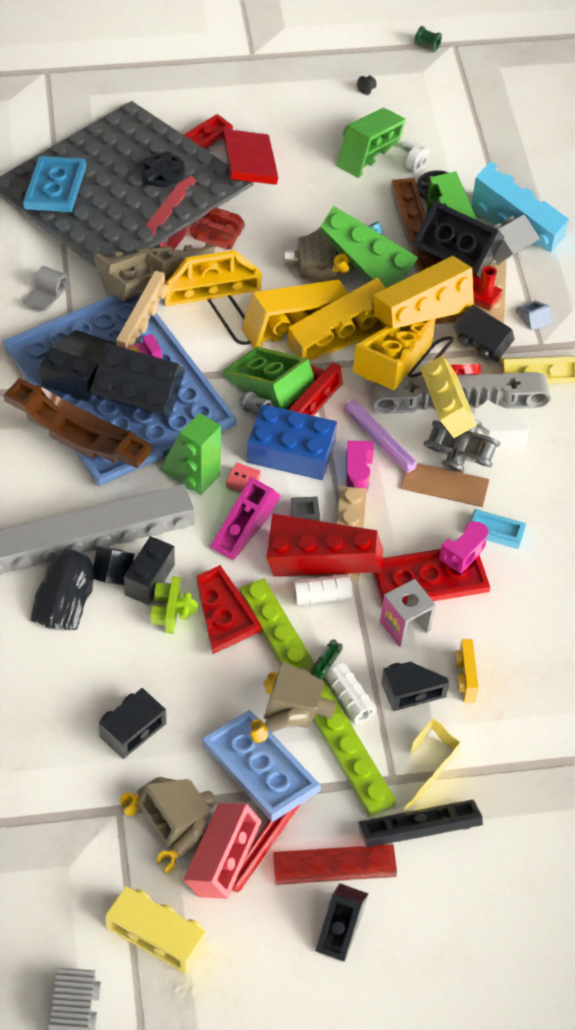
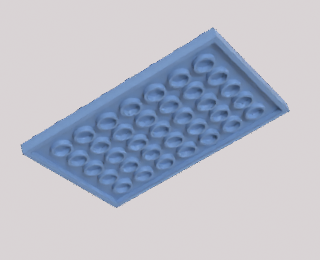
M142 293L125 302L112 295L2 341L3 348L27 382L39 385L71 404L111 424L135 433L137 437L152 444V452L138 468L121 460L114 464L98 455L92 459L74 450L99 487L166 457L178 434L198 413L220 424L221 432L237 425V418L157 313L149 318L147 330L139 336L138 344L143 342V337L152 334L161 348L162 359L178 363L186 369L170 419L97 398L92 395L88 402L42 386L40 364L52 346L75 329L116 343L117 337Z

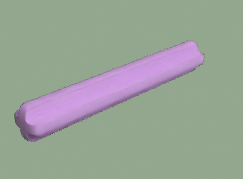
M351 400L345 404V412L405 472L409 473L417 467V461L356 400Z

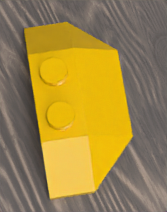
M235 250L187 257L166 283L168 288L164 297L165 307L261 291L262 273L261 270Z

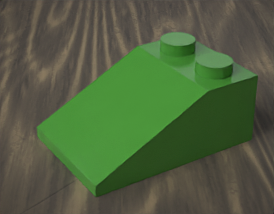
M258 346L222 371L224 377L244 392L252 391L258 397L271 400L273 407L281 409L289 408L290 404L300 398L315 382L309 359Z

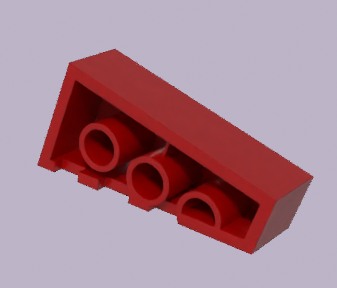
M272 513L266 558L274 577L379 573L382 570L383 547L378 530Z

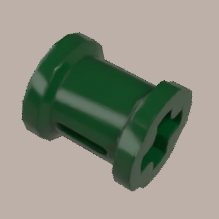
M422 25L415 34L414 44L430 47L431 51L436 52L442 42L443 34L426 30V27Z

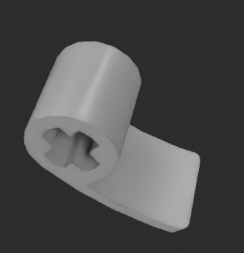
M42 266L35 277L36 289L27 298L22 300L23 303L41 311L47 310L64 291L68 280L67 275Z

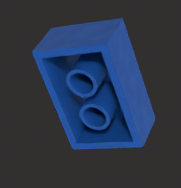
M261 404L247 442V463L323 480L336 442L337 421Z

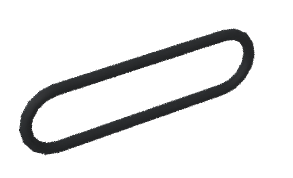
M228 295V298L231 300V302L233 303V305L235 306V308L244 320V313L239 308L231 295ZM207 299L233 340L241 345L251 344V341L244 342L236 338L211 299Z
M446 336L432 343V346L427 350V352L422 356V358L418 361V363L413 367V369L408 373L407 376L410 378L421 376V371L415 374L412 373L424 360V358L430 353V351L437 344L449 340L448 343L443 347V349L438 353V355L433 359L435 360L436 358L442 356V354L452 344L454 338L452 336Z

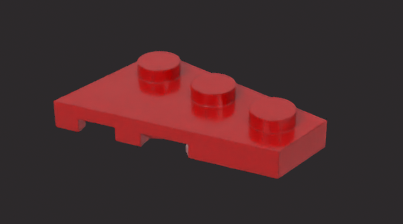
M221 565L196 576L212 655L262 632V625Z

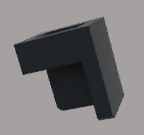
M97 546L93 564L94 579L104 583L124 585V575L132 565L135 554L120 549Z

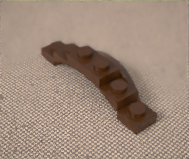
M18 378L4 394V402L26 412L27 420L49 430L50 438L92 459L98 455L114 464L121 460L138 468L152 452V444L137 437L135 433L111 424L39 385H33Z

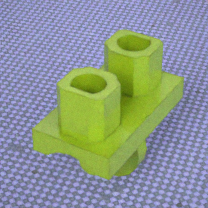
M172 576L171 583H156L155 601L168 603L167 606L152 605L150 616L151 623L165 626V633L174 634L177 613L180 614L179 618L181 620H187L188 615H194L198 609V604L195 600L191 599L192 595L190 593H184L183 597H180L181 577Z

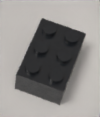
M434 201L412 245L419 252L436 260L443 261L454 256L472 267V275L481 279L482 269L485 266L491 265L504 236L500 230Z
M105 343L90 393L97 398L170 419L186 369L175 362Z

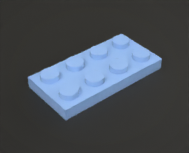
M248 710L202 738L203 746L273 822L320 792V783L269 730L267 731L268 737L263 742L255 743L252 741L249 734L252 731L250 724L254 719L258 718L251 710Z

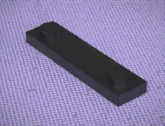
M474 799L363 820L358 823L365 846L369 848L482 826L483 816Z

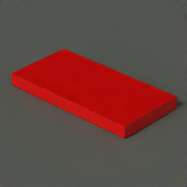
M224 128L223 141L230 179L277 185L279 176L269 134Z
M441 549L383 558L381 572L372 573L382 605L385 594L413 579L420 584L433 602L490 592L491 586L480 555L460 574L439 560ZM408 595L402 598L404 605H407Z

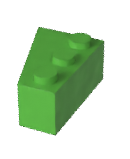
M457 171L430 178L426 207L427 214L434 201H437L476 219Z

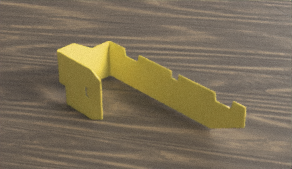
M432 719L416 737L412 744L411 753L425 740L431 728L443 743L453 749V752L420 788L411 802H408L404 811L417 802L458 754L461 742L450 735L445 727L435 719Z

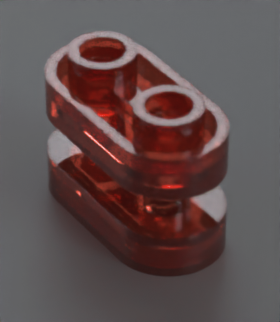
M215 207L208 214L192 223L189 231L195 240L211 243L214 246L230 250L237 241V237L243 231L245 223L240 215Z

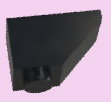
M411 661L402 664L393 663L387 668H383L381 684L392 711L447 697L449 687L447 677Z
M339 883L332 894L315 952L345 962L360 924L369 893Z

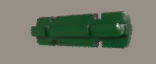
M336 639L330 640L310 669V674L323 679L342 651V643H337Z

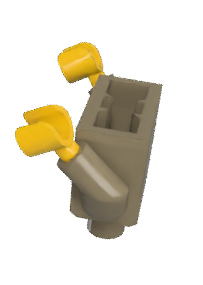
M320 228L307 236L299 237L297 251H284V266L298 265L299 276L302 279H309L315 282L338 280L340 272L346 273L349 270L348 263L350 260L346 254H339L319 233Z
M282 662L278 673L270 672L267 676L268 680L263 682L266 693L271 694L264 714L266 722L263 723L260 719H254L250 724L252 731L249 734L253 742L260 743L268 737V730L274 732L285 727L294 726L308 728L311 726L315 714L331 719L337 702L321 697L324 682L321 679L311 675L304 668L298 669Z
M157 777L137 789L135 795L128 792L122 794L120 803L121 806L131 803L124 808V813L127 816L135 815L140 806L166 848L173 847L171 851H162L157 856L158 865L164 859L171 860V863L164 868L165 873H171L176 867L175 859L179 855L183 857L198 842L205 831L210 808L215 806V797L209 790L199 793L192 781L188 779L174 780Z

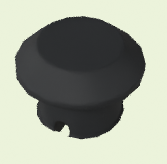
M371 75L367 77L360 76L357 81L359 91L366 95L371 94L372 89H375L377 85L376 79Z

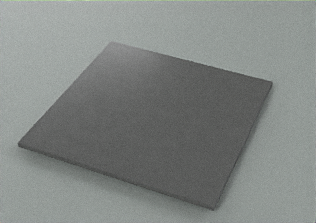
M130 101L0 176V197L97 268L94 262V254L101 253L103 257H112L115 252L119 251L123 255H132L137 250L151 249L252 187L253 182L230 179L228 164L135 102ZM166 151L171 152L184 161L185 175L178 183L190 176H193L196 182L193 186L189 185L186 189V195L176 208H172L173 211L165 222L157 226L155 229L156 233L153 235V232L146 227V224L178 183L167 187L149 185L141 177V165L146 157ZM39 156L86 159L85 173L72 212L37 211L24 208L23 201Z

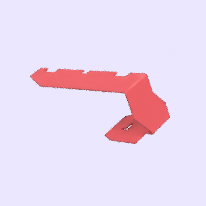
M193 176L178 183L148 221L146 227L153 232V235L156 233L155 229L157 226L165 222L172 213V208H176L186 195V189L189 185H194L196 180ZM182 229L169 237L167 242L163 241L159 245L161 247H172L175 250L186 236L188 229Z

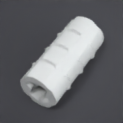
M348 574L295 580L293 581L296 605H311L312 603L338 602L339 600L351 599L350 577Z
M338 664L326 673L325 680L355 724L363 723L375 714L376 708L369 699V695H366L346 664Z

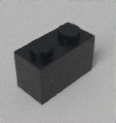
M473 304L454 326L457 340L466 347H474L477 349V353L487 360L491 358L498 362L499 358L502 357L515 340L512 328Z
M149 536L124 575L125 596L150 606L154 599L156 583H164L175 566L174 545Z
M141 688L135 694L131 693L126 696L122 704L115 710L108 711L102 716L99 722L100 738L120 757L125 759L167 724L166 709L145 689Z

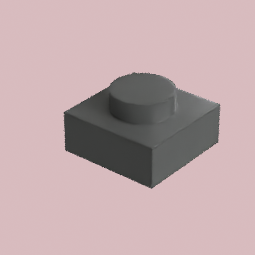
M318 496L291 498L292 517L320 521Z

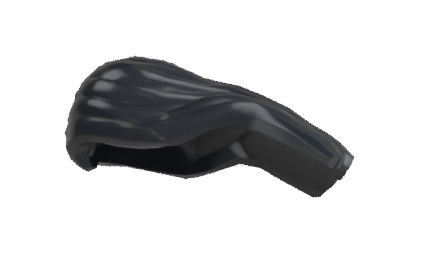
M68 548L59 551L53 556L48 564L45 577L35 593L31 621L35 623L38 621L41 625L45 624V627L48 629H78L85 602L93 591L94 567L88 556L80 551Z

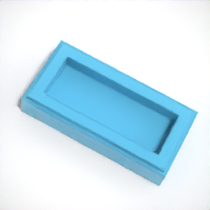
M474 509L470 522L477 521L487 526L488 536L486 540L519 549L526 523Z

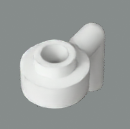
M405 139L403 147L411 150L406 161V168L416 172L419 168L422 169L424 167L430 150L426 146Z

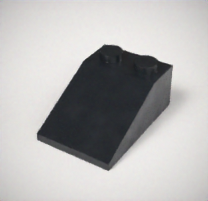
M75 329L52 346L41 362L42 386L89 402L93 395L90 393L105 343L116 345V343Z

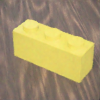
M443 355L421 367L420 370L439 419L453 438L477 425L457 374Z
M126 886L105 915L108 930L184 974L188 972L206 944V931L201 924L193 919L186 920L180 917L172 907L166 904H157L151 900L148 894L139 889L134 891Z

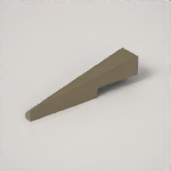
M206 243L205 247L193 249L192 245H185L183 250L175 251L172 247L141 249L132 255H123L119 251L115 252L112 257H103L101 253L94 254V262L107 292L125 302L145 290L155 271L165 273V280L171 278L185 258L212 254L215 251V246L211 243Z

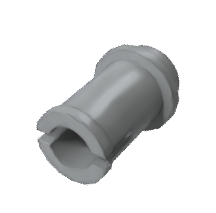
M252 391L243 393L239 400L240 406L247 412L252 410L258 413L261 404L273 406L271 400L258 397Z

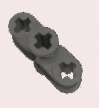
M476 419L477 425L455 438H453L442 422L433 420L431 424L433 426L428 441H424L423 445L435 452L447 454L446 460H443L441 464L448 469L463 473L465 470L463 467L465 460L491 468L493 465L491 460L496 447H500L501 442L490 436L476 433L477 429L482 426V423Z

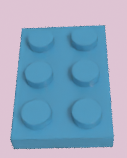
M39 156L23 201L24 208L37 211L72 212L85 173L86 159Z

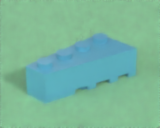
M490 161L475 177L471 203L474 214L496 225L499 223L502 225L505 220L512 216L517 219L525 214L540 238L534 244L552 252L566 236L569 219L547 202H539L531 190L527 187L524 190L513 182L514 178L508 173L503 175L497 171V165Z

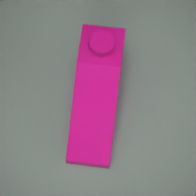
M250 477L210 547L234 560L267 521L281 495L273 488Z

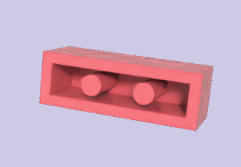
M218 803L183 879L198 897L228 899L262 822L247 804Z

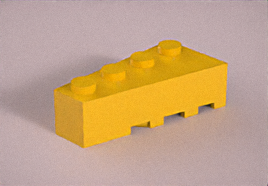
M451 256L374 294L375 316L394 329L466 312L472 304L474 305L472 267Z
M377 277L288 327V346L295 356L312 361L359 343L389 326L377 318L374 313L373 295L386 289Z
M339 279L253 292L242 331L247 339L251 341L253 348L256 346L263 347V342L272 340L275 343L283 340V335L288 334V327L347 295L348 292Z
M435 319L394 329L387 326L356 344L352 372L361 375L366 380H372L394 391L432 346Z

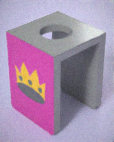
M413 579L384 595L380 623L397 645L401 647L405 643L409 621L415 619L426 633L431 631L436 604L420 584ZM408 595L407 605H404L402 598Z

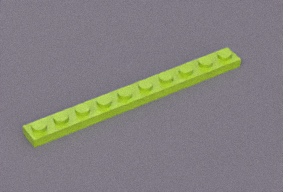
M265 578L240 587L239 593L262 625V634L280 665L282 662H285L298 669L304 668L310 673V669L315 662ZM321 679L324 682L321 697L337 703L331 719L315 714L313 721L366 813L371 817L395 806L396 799L325 679Z

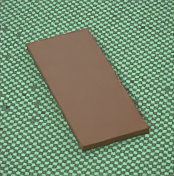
M419 463L416 464L417 467L414 470L404 474L401 485L402 490L479 507L484 505L490 480Z

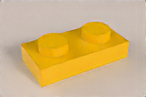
M461 639L460 649L455 650V667H460L461 672L457 677L458 692H463L464 703L476 702L479 688L473 639Z

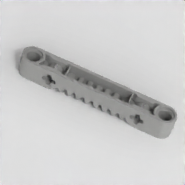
M543 373L457 375L468 404L472 403L474 408H478L479 403L484 404L487 400L497 406L500 404L506 409L542 408L551 401L548 379ZM423 376L415 378L405 377L394 391L376 382H373L371 385L373 407L380 414L414 413L421 406L424 410H427L428 405H431L436 410Z

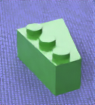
M383 107L348 124L343 131L344 139L336 166L360 178L363 175L362 170L367 164L372 166L376 162L374 158L379 153L385 154L400 140L406 118Z
M198 413L178 434L160 471L185 484L188 490H193L202 495L221 475V425Z

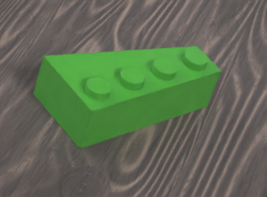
M334 205L320 226L319 233L340 254H346L351 266L356 271H359L368 282L378 277L385 288L406 279L418 258Z

